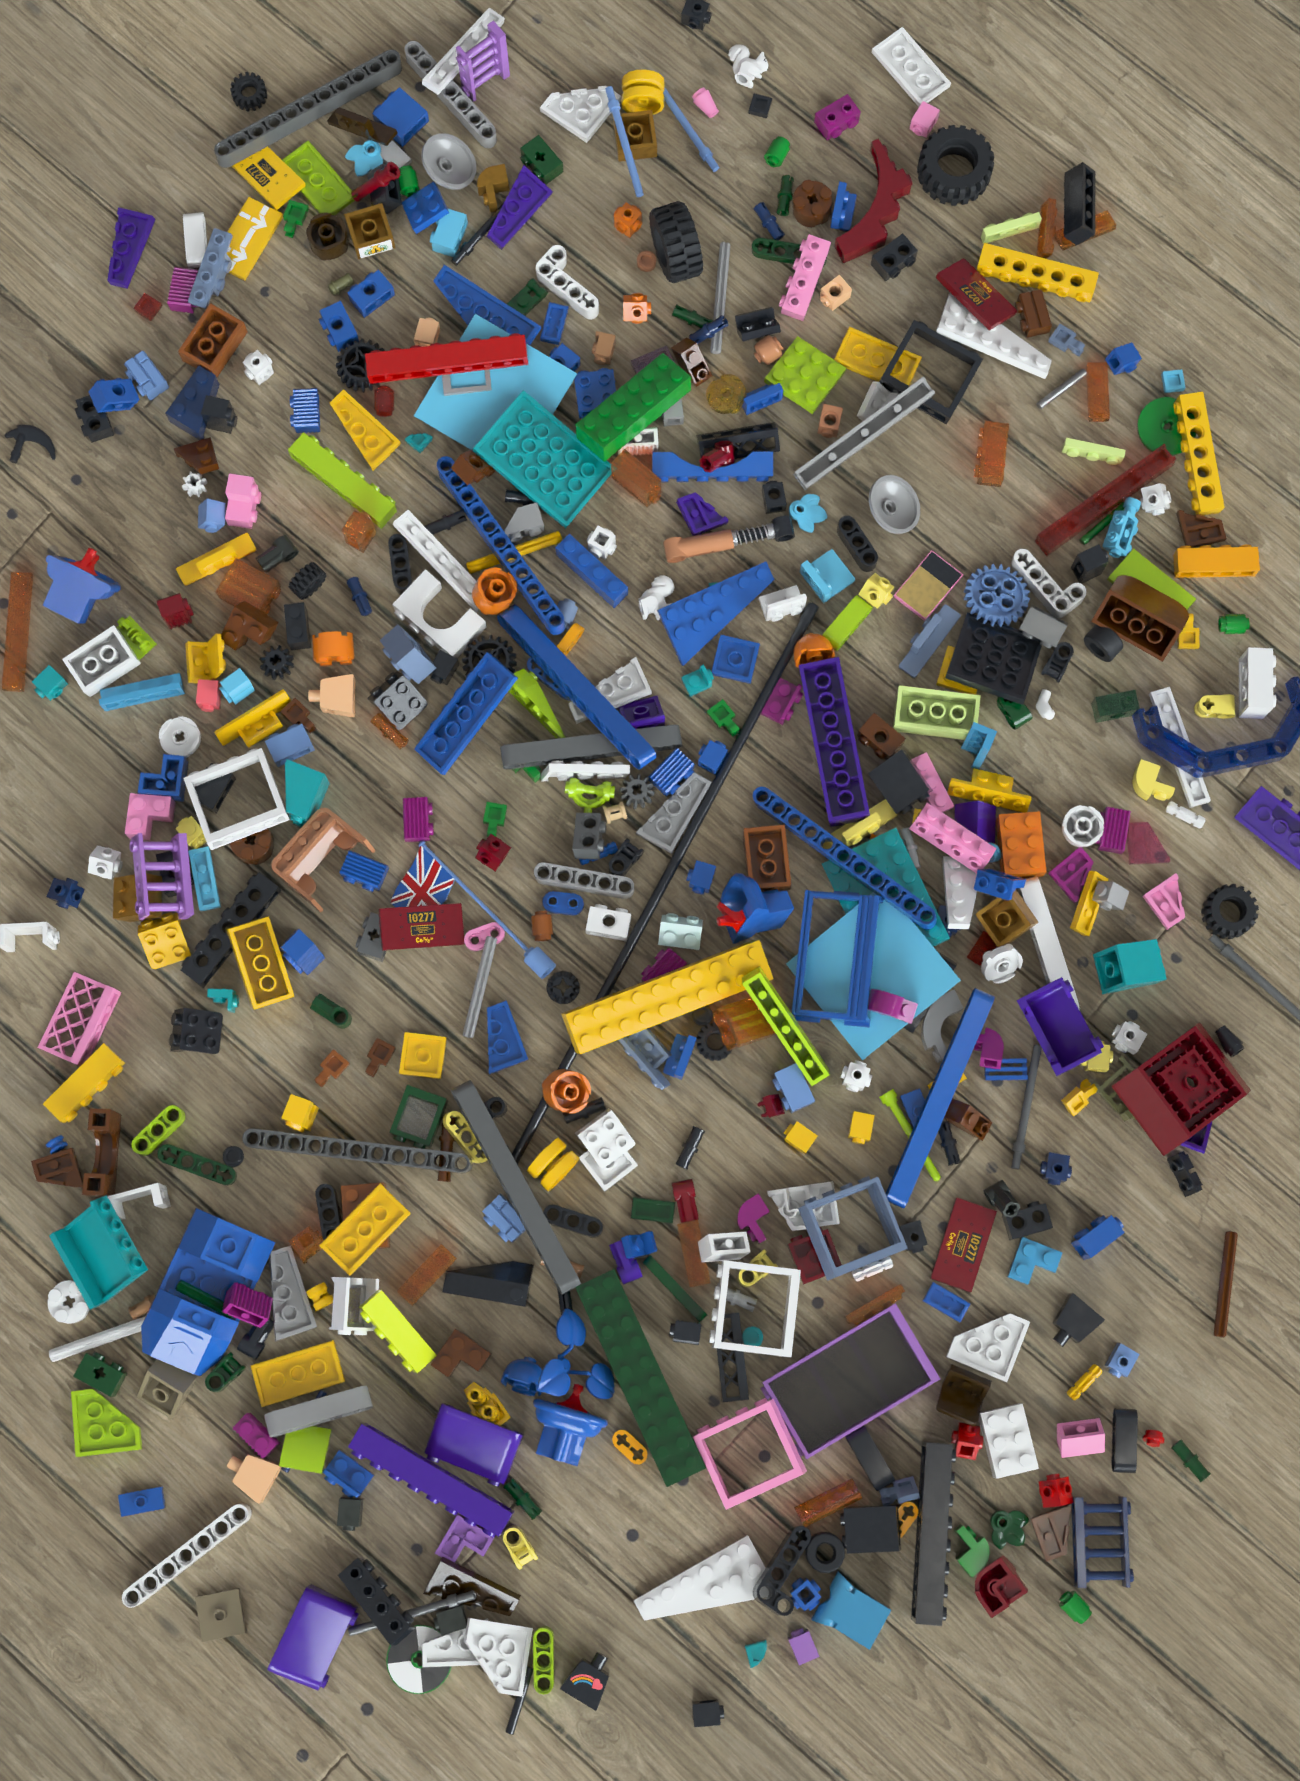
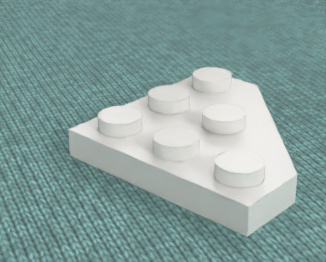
M598 86V89L591 90L586 88L571 90L570 93L563 94L559 92L551 93L541 105L540 112L587 143L611 114L607 104L609 102L605 90L607 86ZM614 91L616 99L620 102L621 95Z
M1013 1314L997 1318L953 1337L946 1357L1007 1382L1030 1322Z
M468 1618L464 1641L497 1691L502 1694L522 1696L533 1628Z

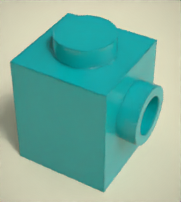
M50 665L32 681L36 686L34 691L42 699L46 696L50 701L60 696L63 688L68 685Z

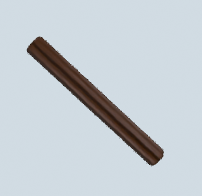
M1232 1231L1225 1233L1214 1325V1336L1221 1338L1226 1337L1238 1238V1234Z

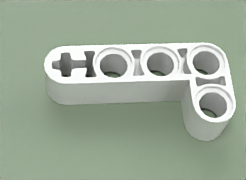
M560 245L552 246L536 264L537 280L584 318L595 319L599 314L598 299L562 271L567 264L566 250ZM555 256H561V257H562L561 259H558V260H557V259H554ZM542 270H548V271H549V272L546 273V274L541 273ZM559 281L564 282L563 285H556ZM574 293L579 294L578 297H572L570 295Z
M1019 549L1015 552L1011 561L1012 569L1017 571L1019 577L1023 576L1022 581L1028 584L1027 587L1050 614L1057 618H1062L1082 603L1086 596V588L1083 584L1074 583L1062 591L1028 550ZM1030 573H1036L1039 578L1033 579ZM1043 588L1050 589L1052 594H1045ZM1072 591L1078 592L1079 595H1080V597H1079V598L1073 597L1072 594H1071V592H1072ZM1060 603L1064 605L1065 609H1058L1056 607V604Z

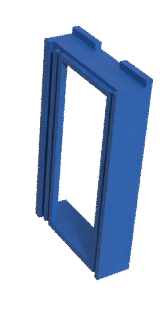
M805 890L792 1015L795 1016L796 1021L820 1023L821 1019L844 1021L846 1026L870 1028V1019L867 1017L879 903H883V899L880 896L859 895L856 892ZM813 898L859 902L847 1014L801 1010Z

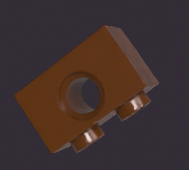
M875 713L859 729L857 734L860 743L866 747L870 746L875 750V755L882 760L892 757L906 739ZM882 735L885 741L877 742L875 736Z

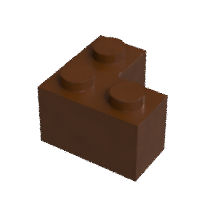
M243 601L234 606L221 633V639L224 640V644L235 651L246 645L249 638L261 645L271 639L279 622L247 601Z
M455 1329L431 1363V1366L447 1377H451L461 1361H464L480 1372L492 1353L458 1329Z

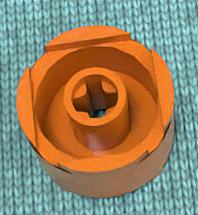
M494 567L485 570L472 589L473 601L481 613L497 615L505 611L516 596V580L512 574L502 571L501 568Z
M340 631L318 633V637L312 635L313 660L319 663L320 666H332V662H340V665L352 664L354 659L353 633L347 632V636H342Z
M558 1069L552 1072L542 1083L543 1097L546 1103L554 1110L564 1113L581 1111L587 1105L589 1095H591V1087L587 1078L576 1071L568 1069Z

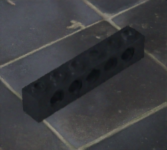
M260 872L248 880L247 888L236 895L234 904L223 911L221 914L222 919L218 924L215 923L208 931L209 935L204 941L201 940L196 945L194 954L191 957L188 956L183 961L181 971L202 988L207 985L233 952L229 936L225 933L226 926L229 924L238 926L259 919L281 892V889ZM254 892H260V898L252 901L251 895ZM242 908H247V914L244 917H238V911ZM215 941H221V947L213 950L212 944ZM202 957H208V963L205 966H199V960Z

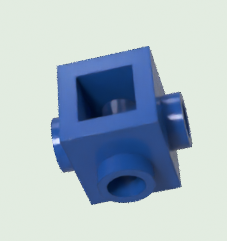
M800 1577L790 1585L792 1587L789 1591L792 1595L790 1598L797 1609L801 1607L804 1611L807 1609L811 1611L820 1603L819 1599L821 1596L818 1592L821 1589L813 1579L809 1582L807 1578L802 1580ZM807 1589L809 1592L808 1596L802 1597L800 1594L801 1590Z

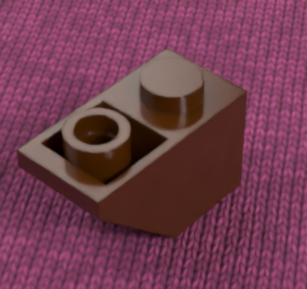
M686 337L671 347L679 366L691 376V381L696 387L712 377L696 342Z
M953 1098L944 1116V1119L952 1125L981 1141L985 1138L992 1124L990 1120L971 1105Z

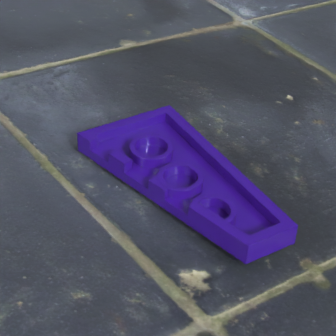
M523 165L487 235L501 250L553 193L525 165Z
M118 207L117 214L119 216L118 222L115 225L116 236L112 245L113 257L110 258L107 281L110 285L128 289L156 219L152 215Z

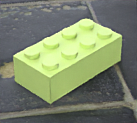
M899 685L896 692L893 728L897 732L965 740L973 722L978 723L981 695Z

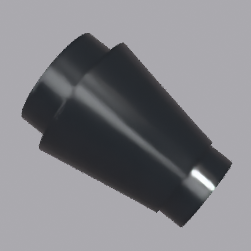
M1225 1025L1215 1032L1226 1055L1229 1054L1230 1057H1234L1245 1048L1242 1045L1243 1042Z

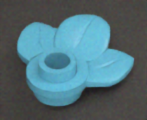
M372 140L364 142L363 145H354L345 155L347 160L355 162V173L357 176L366 175L370 170L383 164V159L380 156L381 147L379 143ZM370 149H375L372 153L368 152Z
M815 494L804 495L800 501H794L789 506L791 518L797 520L799 527L803 531L810 533L814 531V523L827 519L825 510L818 505L820 497Z

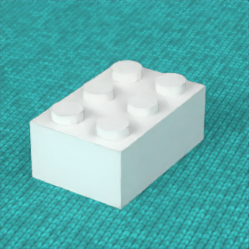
M114 625L62 659L83 692L89 697L141 664L121 632Z
M1248 647L1239 658V718L1263 719L1276 706V695H1273V687L1276 685V675H1273L1276 656L1273 655V648Z
M1018 1403L980 1412L979 1423L993 1478L997 1479L1039 1469L1023 1404Z

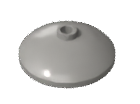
M436 134L425 142L421 154L422 163L428 175L437 184L447 189L459 190L467 187L473 181L476 175V161L473 153L462 140L450 134Z
M894 475L883 476L873 483L869 492V506L876 522L883 529L893 534H904L912 530L920 518V503L911 485L904 479Z

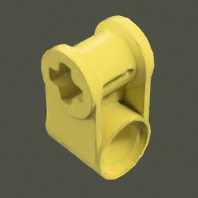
M1231 694L1205 695L1195 704L1194 712L1201 718H1233L1236 716L1235 696Z
M765 1249L750 1261V1264L778 1266L766 1255L767 1251ZM740 1270L737 1280L741 1286L750 1287L769 1273L749 1271L753 1275V1281L747 1283L743 1281L742 1273L748 1270Z
M512 1525L505 1529L503 1541L519 1570L529 1561L538 1559L532 1545L518 1526ZM516 1531L519 1534V1539L516 1542H510L507 1539L508 1532Z

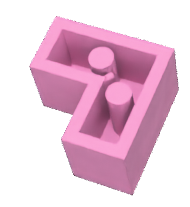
M229 474L225 491L229 499L225 520L229 526L252 529L253 522L256 523L258 512L256 511V506L260 504L261 492H259L258 485H256L253 477Z
M130 793L125 834L131 839L136 834L142 833L143 840H150L153 821L173 822L176 802L169 796Z

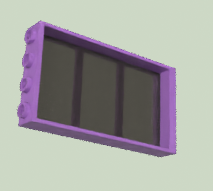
M895 1303L762 1382L764 1387L760 1389L767 1400L769 1398L774 1399L791 1437L793 1436L797 1443L795 1446L800 1457L804 1455L805 1459H808L937 1382L940 1378Z

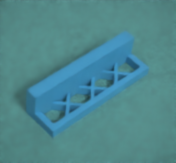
M180 673L102 689L100 690L101 699H99V704L104 711L183 695L185 691L182 676Z
M973 722L961 749L976 754L971 768L980 769L992 746L997 731Z

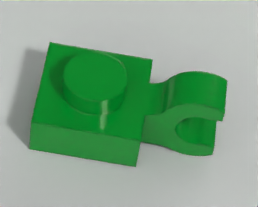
M289 200L283 215L284 221H287L284 227V231H286L285 236L293 238L296 225L303 226L309 210L308 205Z
M723 699L707 710V714L719 729L725 726L732 737L739 733V727L732 720L735 718V713Z
M486 803L483 824H489L487 838L490 834L496 837L498 826L504 827L507 805Z

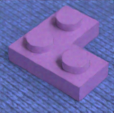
M457 1514L435 1554L455 1562L464 1546H467L481 1556H484L494 1538L485 1534L479 1526L475 1525L474 1527L464 1521V1517Z

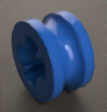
M63 1135L53 1138L46 1144V1147L51 1149V1154L61 1151L68 1145L67 1142L63 1141Z

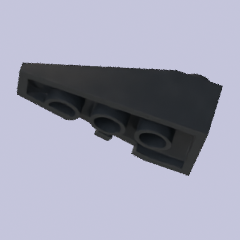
M510 1261L446 1271L442 1293L526 1307L534 1265Z

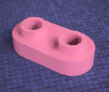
M492 922L468 931L464 937V942L469 950L479 951L484 948L486 937L491 936L492 931H498L499 933L495 937L497 938L496 944L502 942L505 937V930L497 922ZM473 938L479 939L477 944L471 943Z

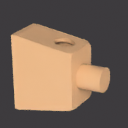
M353 674L321 679L320 690H309V702H320V709L324 713L355 717V677Z
M247 1454L244 1461L232 1456L227 1464V1468L236 1472L232 1482L258 1504L263 1503L282 1468L279 1467V1463L253 1454Z

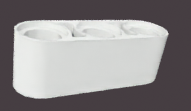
M204 213L183 214L188 268H199L207 248Z

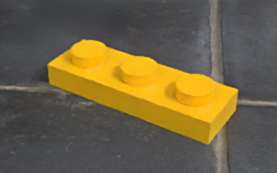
M1089 871L1070 926V929L1083 936H1090L1099 909V904L1092 900L1098 881H1108V878L1096 871Z

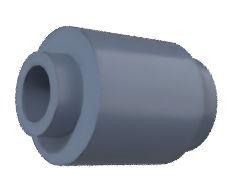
M567 598L564 601L560 600L557 606L564 616V630H568L569 626H572L578 607L575 605L576 602ZM554 620L553 625H558L560 621Z

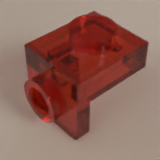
M986 931L982 932L967 956L968 959L979 966L982 965V957L987 951H993L998 948Z

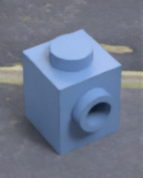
M211 499L204 500L198 506V528L214 533L225 526L226 503Z
M1117 1343L1105 1366L1109 1368L1108 1372L1117 1378L1121 1376L1128 1377L1140 1354L1121 1343Z

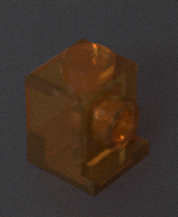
M308 1226L288 1242L302 1263L306 1264L309 1258L322 1250L319 1245L324 1240L318 1230L314 1232Z

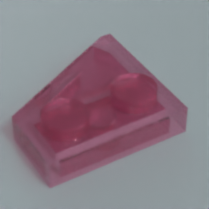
M1148 822L1129 823L1127 833L1129 865L1170 862V857Z

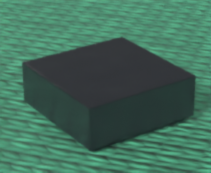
M754 93L748 114L767 119L772 98Z

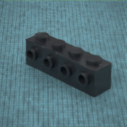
M1084 162L1065 172L1063 233L1064 237L1075 245L1095 236L1096 171Z
M357 1558L338 1574V1577L390 1645L396 1646L416 1628L412 1623L414 1619L408 1611L404 1612L399 1606L401 1602L398 1597L388 1592L386 1589L388 1585L381 1576L377 1577L373 1572L375 1568L368 1559Z

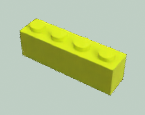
M377 1290L359 1306L362 1311L360 1313L361 1317L367 1323L371 1321L376 1327L374 1332L381 1340L385 1338L388 1341L389 1345L387 1347L395 1356L400 1355L404 1360L401 1363L408 1372H420L437 1356L382 1290Z

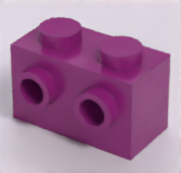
M846 94L816 112L814 124L826 140L832 137L837 138L847 128L851 129L859 123L861 111L850 96Z

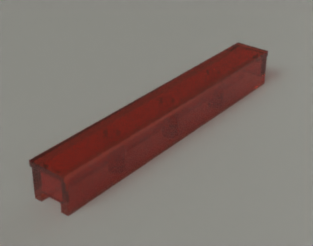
M1165 444L1160 446L1040 532L1036 537L1035 543L1046 557L1117 507L1127 497H1131L1174 466L1177 459L1168 452L1167 446Z

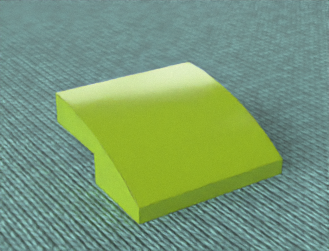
M311 1426L287 1433L279 1467L322 1474L332 1429Z

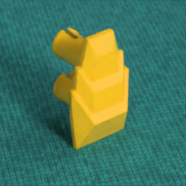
M473 1382L464 1389L468 1399L467 1404L472 1410L470 1412L472 1415L502 1426L511 1418L497 1396L486 1387L483 1389Z

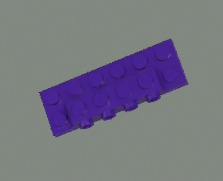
M1260 786L1234 818L1300 870V811L1296 813L1291 809L1293 805L1285 798L1280 800L1263 786Z

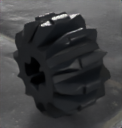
M281 645L276 650L273 646H270L271 651L264 650L263 654L265 657H260L259 659L263 663L260 665V669L265 671L266 677L271 675L273 680H276L278 675L281 679H284L283 674L290 675L289 668H294V663H292L294 657L289 655V649L283 650Z

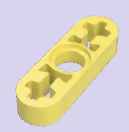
M458 1111L446 1113L443 1117V1125L463 1151L471 1157L474 1163L486 1162L487 1158L484 1152H482L483 1157H476V1149L481 1150V1147L464 1116ZM450 1116L457 1117L456 1124L459 1127L464 1125V1128L458 1130L459 1128L455 1124L450 1125ZM464 1131H468L471 1134V1141L469 1143L462 1141L461 1135ZM475 1144V1148H468L469 1146Z

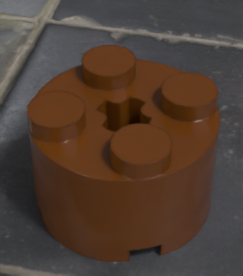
M803 181L796 188L793 195L792 210L795 219L801 225L810 228L826 223L830 218L832 209V192L830 188L818 181Z
M267 828L231 842L230 846L242 862L259 865L271 857L274 849V837ZM253 839L255 844L251 845L249 841Z

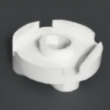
M181 716L169 719L160 728V744L168 755H179L188 758L198 749L201 742V733L197 725L187 717ZM181 733H184L183 736L185 739L183 741L176 742L177 738L175 737V735H180Z
M1006 944L993 951H987L983 955L981 971L988 981L992 980L997 984L1003 983L1015 976L1014 971L1017 968L1020 970L1023 959L1013 945Z
M74 1281L60 1282L48 1294L49 1312L58 1322L73 1324L87 1316L89 1307ZM68 1296L75 1298L72 1308L65 1305Z

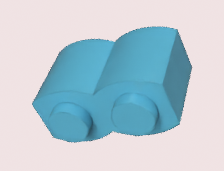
M238 668L220 681L222 686L219 689L229 704L234 702L236 705L255 691L241 668Z

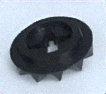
M560 971L554 973L548 979L546 989L551 1000L558 1004H568L577 998L580 985L578 979L571 972ZM562 979H564L565 985L569 986V989H565L564 996H562L560 989L554 988L561 985Z

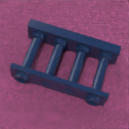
M1118 1496L1119 1504H1087L1086 1501H1083V1497H1073L1074 1503H1071L1075 1587L1087 1588V1582H1090V1580H1122L1123 1587L1131 1588L1130 1582L1134 1581L1133 1569H1130L1128 1515L1131 1514L1130 1501H1127V1497ZM1087 1513H1119L1120 1526H1088L1084 1524V1515H1087ZM1088 1535H1120L1121 1548L1089 1549L1088 1546H1085V1537H1088ZM1121 1557V1571H1089V1569H1086V1560H1089V1558Z

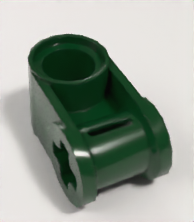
M998 697L997 706L1012 729L1016 730L1033 719L1026 705L1013 701L1004 702V698Z
M230 1352L206 1377L205 1386L212 1392H221L241 1375L246 1366L241 1365L233 1357L234 1354ZM215 1376H219L221 1385L214 1389L211 1386V1380Z

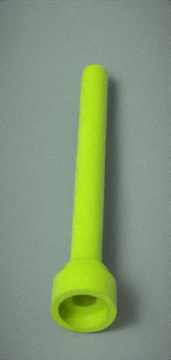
M892 1089L879 1098L883 1104L891 1108L909 1139L913 1129L897 1104L898 1100L896 1097L898 1095ZM927 1156L924 1165L932 1179L939 1181L941 1176L930 1157Z

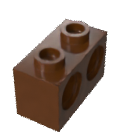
M473 449L460 454L451 467L467 485L473 482L478 483L484 477L488 478L496 471L474 453Z

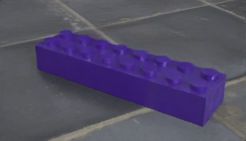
M835 657L799 665L830 827L862 821L870 816L840 659Z
M367 1423L360 1425L348 1446L352 1449V1455L359 1459H369L371 1461L370 1465L380 1471L381 1469H386L390 1472L388 1476L398 1482L406 1481L408 1483L407 1487L417 1493L423 1491L427 1494L426 1498L435 1504L443 1503L446 1505L445 1510L453 1515L460 1513L465 1516V1522L474 1527L477 1524L484 1528L483 1532L492 1538L496 1535L499 1537L514 1513V1510Z

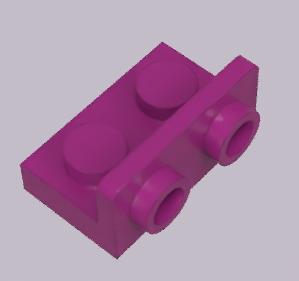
M780 678L761 715L781 725L784 724L785 720L790 721L794 713L792 707L795 703L799 704L804 694L801 692L802 685L798 684L796 686Z

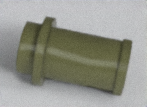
M346 273V275L335 281L331 280L327 286L334 296L335 294L339 295L342 290L353 285L354 281L349 273Z

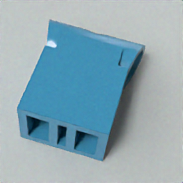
M837 1571L829 1586V1599L819 1604L811 1620L835 1628L870 1650L891 1609L855 1588Z

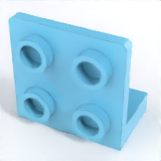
M833 549L812 563H809L808 560L805 561L800 567V574L823 604L855 582V577Z

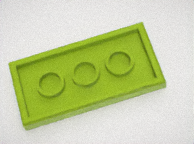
M309 140L282 159L305 182L306 186L300 192L319 214L331 213V215L335 216L355 201L353 198L356 195L351 196L352 190Z
M1134 548L1107 579L1113 584L1118 576L1127 575L1134 577L1178 601L1187 610L1196 601L1194 596Z

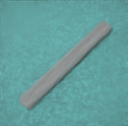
M487 936L464 1026V1037H474L497 943V938Z

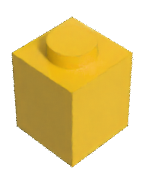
M856 1111L852 1113L848 1138L852 1139L853 1143L864 1145L865 1142L870 1141L875 1115Z
M798 1121L795 1125L790 1123L783 1133L786 1135L784 1141L804 1155L818 1137V1135Z

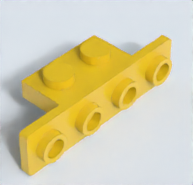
M245 533L177 567L176 571L184 586H187L255 552L256 547L249 534Z
M282 689L217 729L214 733L222 746L241 736L247 747L250 748L283 727L276 713L280 712L291 700L285 690Z
M975 768L972 772L971 782L951 778L947 790L950 796L981 801L1023 813L1028 811L1031 802V796L1012 792L1014 777Z

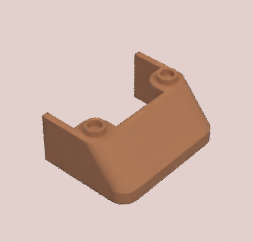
M320 808L273 859L271 867L295 892L319 912H322L324 909L311 897L316 890V883L309 876L336 845L342 850H350L359 842L372 853L376 850L364 836L330 809Z

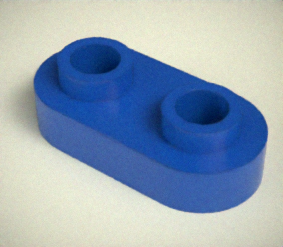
M548 892L542 901L544 909L549 913L578 915L584 908L582 897L573 893ZM552 898L557 900L554 905L549 903V900ZM573 900L577 902L575 907L569 905Z

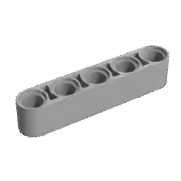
M545 862L537 864L534 868L535 879L542 885L621 899H628L634 893V883L628 877ZM542 869L549 871V875L545 878L538 876V872ZM561 873H567L570 876L567 881L563 882L558 877ZM586 876L590 879V882L587 885H581L578 882L579 879ZM602 880H607L610 882V886L603 889L599 886V883ZM622 884H628L631 889L628 892H622L619 887Z
M360 1386L265 1414L264 1417L269 1437H276L367 1411L373 1408L368 1387Z

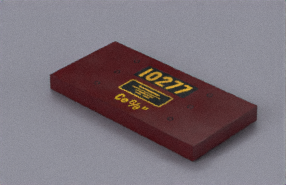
M965 258L938 272L935 277L989 331L1015 316L1018 311Z
M461 903L378 909L382 951L465 945Z
M960 1198L955 1199L930 1279L969 1293L972 1292L997 1211Z

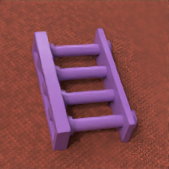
M494 20L487 25L488 37L466 53L460 46L456 47V60L461 80L460 89L473 102L477 100L475 89L491 77L500 75L505 80L510 76L506 34Z
M142 833L136 834L131 838L130 851L133 852L137 896L135 911L138 914L139 920L150 915L149 911H176L179 919H188L193 916L194 908L187 833H178L171 838L170 842H143ZM144 850H170L173 852V861L145 862ZM146 870H172L175 872V881L147 883ZM148 891H174L177 894L176 903H149Z

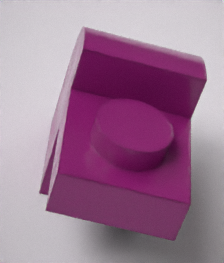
M870 990L868 1010L912 1024L918 1003L885 991Z
M986 1027L985 1034L979 1035L973 1050L982 1051L980 1058L981 1067L1000 1070L1004 1043L996 1031Z
M759 1193L743 1203L737 1214L739 1230L741 1231L748 1227V1236L752 1242L757 1241L758 1244L765 1241L766 1237L756 1221L770 1212Z

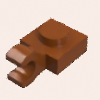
M333 1049L320 1064V1067L324 1070L314 1081L320 1087H323L331 1076L336 1080L350 1063Z

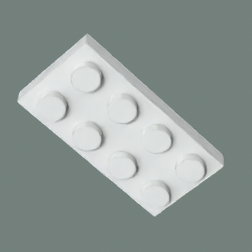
M903 27L872 48V54L918 107L923 101L929 103L951 85V82Z

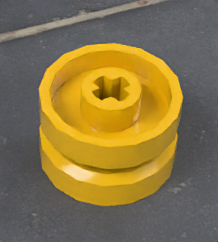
M646 69L634 70L625 74L622 78V109L627 113L652 110L653 115L661 112L664 108V77L655 71Z
M560 1138L555 1139L546 1146L526 1170L534 1179L547 1172L541 1179L540 1185L548 1192L571 1171L580 1159L573 1151H568L560 1158L566 1149V1144Z

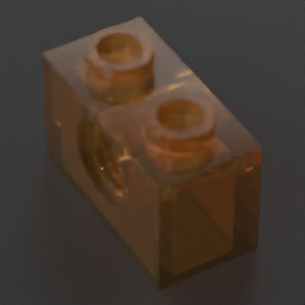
M354 510L342 529L346 544L362 553L365 552L376 535L372 518L367 513H359Z

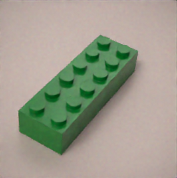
M664 353L660 354L575 424L577 439L605 462L691 391V376Z

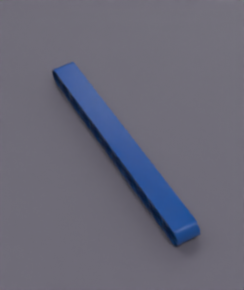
M448 456L438 459L437 470L440 479L505 571L512 574L516 580L517 588L548 632L553 635L561 634L565 629L562 612L471 484L467 485L451 469L455 463L454 460ZM445 467H450L447 471L442 470ZM456 482H461L458 486L453 485ZM467 497H471V498H472V499L469 500V501H465V500H464V499L467 498ZM478 512L483 513L481 516H475ZM487 528H494L490 532L485 531ZM498 543H504V544H505V545L502 546V547H497V546H496ZM510 558L516 559L512 563L507 562ZM520 574H526V575H527V576L524 577V578H519V577H518V575H520ZM532 589L538 590L534 594L529 593ZM542 605L549 606L547 609H540ZM554 620L560 621L558 625L551 624Z
M514 604L497 615L498 622L502 628L636 769L640 770L656 759V752L652 746L517 605Z
M758 787L754 790L752 797L756 806L781 825H785L786 829L876 895L880 896L921 928L932 929L936 925V913L929 905L768 788ZM761 795L768 796L767 800L763 802L758 801V798ZM779 806L784 807L781 813H774L775 808ZM798 818L800 822L797 825H791V820ZM809 830L816 831L813 837H807L806 834ZM825 842L833 843L829 849L822 848ZM841 854L849 855L846 861L839 860ZM860 865L866 867L863 873L855 872V869ZM874 878L882 879L879 885H873L871 882ZM891 890L899 891V894L894 898L888 896ZM907 902H914L916 904L911 910L905 908ZM930 914L933 917L929 922H924L921 920L922 916Z
M974 988L885 1193L890 1203L901 1208H905L994 1002L995 996L977 988Z

